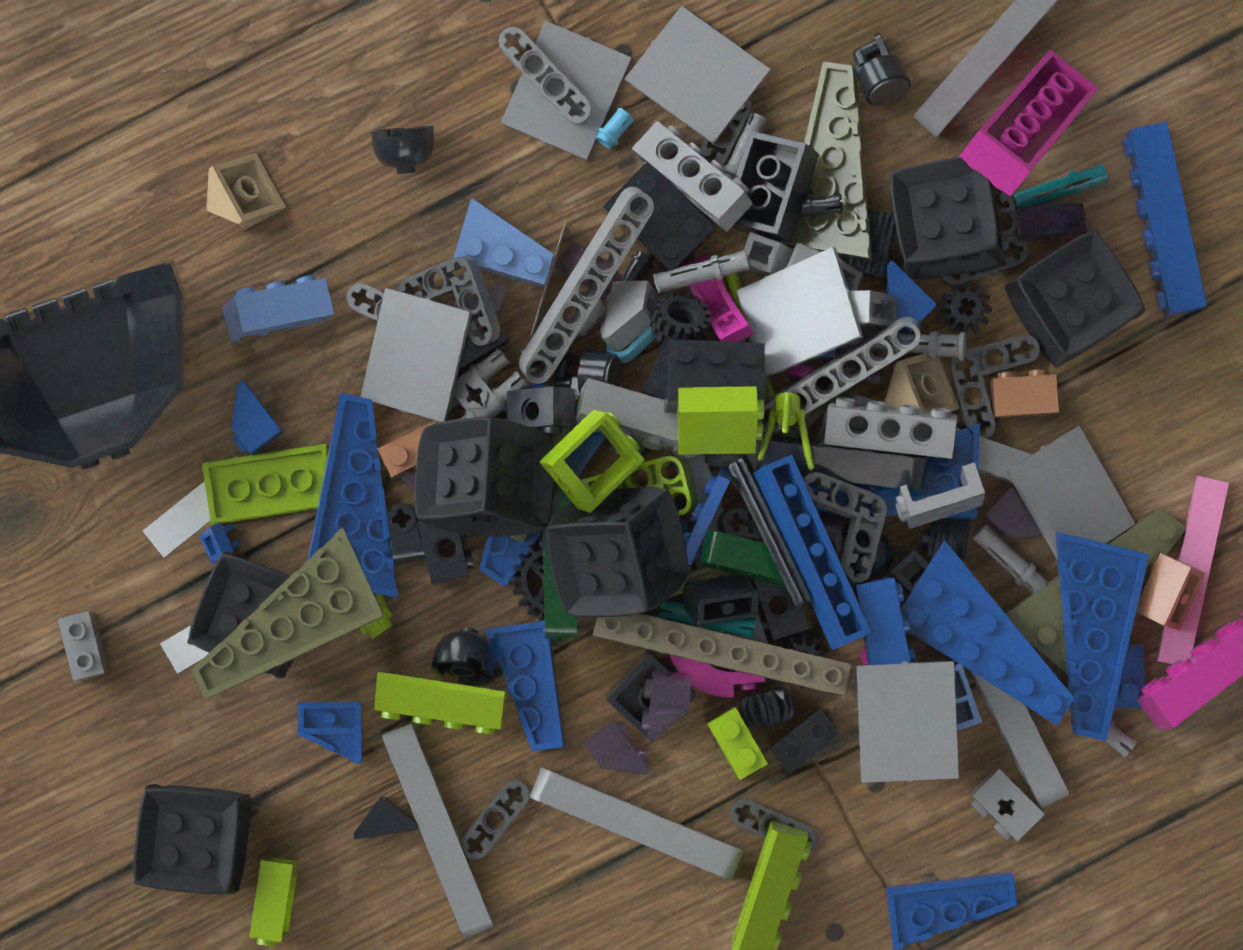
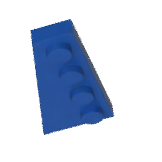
M545 621L484 629L488 640L491 641L497 663L502 669L507 682L506 686L518 710L517 714L532 751L566 747L551 639H545Z
M1012 871L886 887L893 950H901L906 945L917 941L922 942L932 938L935 934L959 928L964 923L975 919L980 920L1017 906L1014 874Z

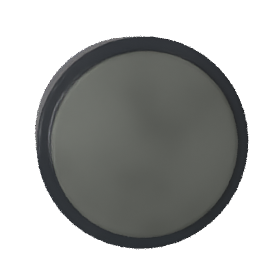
M878 32L874 34L875 40L854 51L853 58L855 60L857 79L867 102L874 106H888L898 102L908 93L911 81L901 59L891 55L883 36ZM879 53L882 54V56L874 58L871 61L869 59Z
M587 350L583 355L565 353L554 371L552 384L554 387L574 388L575 394L580 396L581 388L588 378L620 387L622 378L621 360L617 357L616 353ZM570 364L579 365L578 377L568 376Z

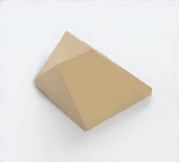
M257 153L209 168L206 211L239 224L243 231L286 208Z
M921 354L896 362L891 367L893 375L885 398V403L898 409L903 404L915 405L919 407V411L932 412V408L949 409L951 412L960 409L940 357L932 359V357H929V354Z

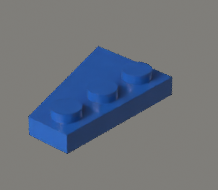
M721 467L717 477L711 474L704 489V492L709 494L704 505L698 502L691 518L696 524L691 533L685 531L683 535L689 565L692 564L731 480L732 474L727 467Z

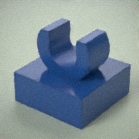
M221 523L209 527L199 535L212 564L218 561L223 551L233 553L234 549L241 545L240 540L229 542L226 534L235 529L233 525L222 527Z

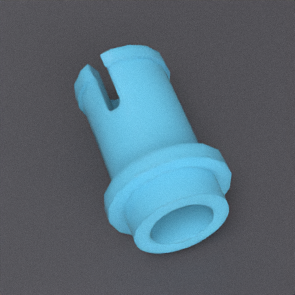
M618 108L603 128L597 130L598 135L596 139L608 149L612 146H617V140L629 125L634 122L633 117L622 108Z

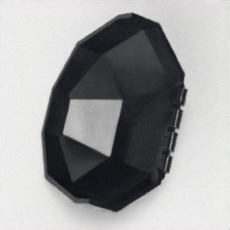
M174 260L118 276L116 281L112 278L92 285L94 298H90L86 287L64 294L62 299L65 308L61 309L57 298H53L32 305L35 318L31 319L27 308L5 314L6 321L0 318V453L70 468L80 465L82 470L99 465V458L111 455L112 460L130 454L129 448L134 447L184 386L185 290Z

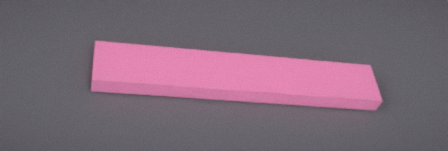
M1196 476L1185 526L1187 529L1184 531L1178 560L1205 572V576L1180 630L1163 626L1156 658L1158 662L1172 665L1180 659L1183 661L1186 658L1190 659L1192 656L1190 651L1193 649L1229 486L1227 482Z

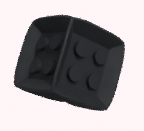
M961 157L948 158L908 166L890 173L891 198L901 253L905 260L904 269L910 279H932L942 277L941 275H958L987 269L1004 262L1001 231L991 182L980 172L972 169Z
M1094 229L1047 255L1024 271L1018 278L1010 280L1005 286L1010 303L1029 335L1037 340L1040 351L1055 368L1062 366L1065 362L1087 351L1145 312L1140 294L1110 246Z
M483 417L443 421L425 427L420 437L416 462L414 500L417 518L421 522L439 529L472 536H512L534 533L545 529L549 523L552 511L554 479L539 461L554 448L552 437L539 429L517 422Z
M654 487L614 489L591 513L577 509L573 503H570L556 514L547 526L546 543L550 565L559 599L564 610L569 615L578 617H618L644 613L663 604L682 587L687 579L688 557L681 523L674 500L666 489Z
M223 551L209 576L191 623L187 643L210 653L241 622L259 608L290 576ZM294 659L265 673L273 674L276 678L283 679L286 677V672L289 670Z
M149 784L145 786V792L139 809L133 860L134 884L154 889L187 893L236 894L240 890L246 861L250 826V794L181 785L160 786Z

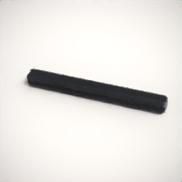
M742 458L732 462L729 465V470L795 606L799 607L809 603L812 600V595L747 461Z

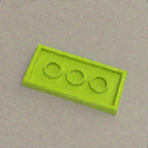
M328 444L202 463L211 525L317 510L328 455Z

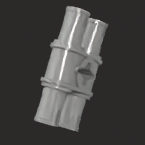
M497 347L479 364H470L468 366L469 369L456 379L449 412L459 405L465 408V415L460 419L473 417L493 419L503 410L507 411V391L528 389L530 386L517 371L497 389L491 388L488 385L490 383L489 379L510 363L508 358L504 356V353ZM471 388L481 393L480 398L482 399L483 406L473 401L474 396L472 395Z

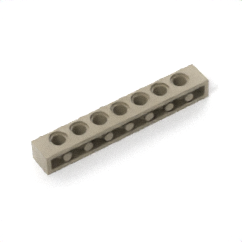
M644 614L597 617L593 632L594 637L840 696L845 694L851 664Z

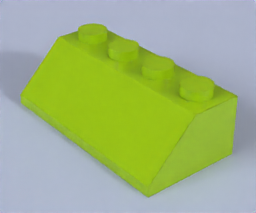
M378 672L374 710L382 711V718L400 720V714L413 716L412 722L431 725L432 719L444 721V727L462 730L463 724L476 726L475 732L494 735L495 729H502L507 691Z
M771 820L732 938V950L778 949L782 933L777 930L781 919L785 921L788 919L792 902L787 900L791 889L797 891L802 872L797 870L801 859L807 860L811 850L812 842L807 841L808 832Z

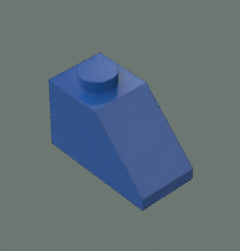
M893 261L887 265L885 271V294L897 296L896 320L902 317H912L920 323L937 304ZM904 326L898 330V333L904 331L906 334H909L913 329Z
M243 380L237 384L231 429L236 435L232 437V440L242 453L248 450L250 454L255 455L284 432L247 383Z

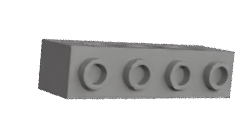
M656 121L632 147V150L643 164L648 162L688 201L725 231H728L752 205L751 200L746 194L749 189L739 179L734 178L731 181L726 177V170L715 160H712L711 163L703 158L705 154L694 143L685 144L682 141L683 136L673 126L669 125L665 128ZM677 153L674 158L667 160L671 154ZM699 170L697 175L689 177L692 172ZM721 188L717 194L711 195L713 190Z
M838 397L836 402L830 401L828 405L824 444L952 459L957 415H952L951 410L944 408H932V412L919 411V407L915 405L903 404L900 405V409L888 408L885 402L868 401V405L855 404L854 399ZM855 416H862L867 420L868 426L863 430H856L852 427L850 420ZM886 420H895L899 423L900 430L890 434L884 431L882 424ZM920 423H926L932 428V433L927 437H920L914 431L915 426Z

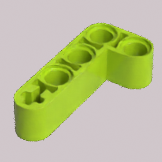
M665 456L643 462L619 484V489L641 487L637 482V475L641 470H644L649 476L648 484L645 487L668 490L674 503L678 493L681 492L686 496V507L682 510L677 508L678 515L693 513L698 504V496L690 466L684 458L677 456ZM671 462H675L679 468V473L674 479L668 476L666 470ZM602 474L580 481L588 488Z

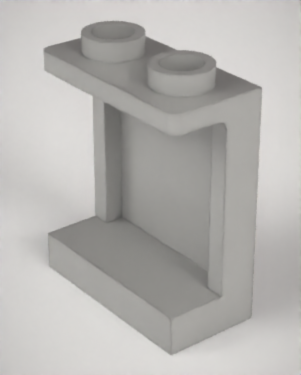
M975 462L962 466L960 480L963 487L914 502L911 500L907 485L901 486L900 495L896 497L897 503L895 504L900 521H907L910 529L983 506L985 491Z

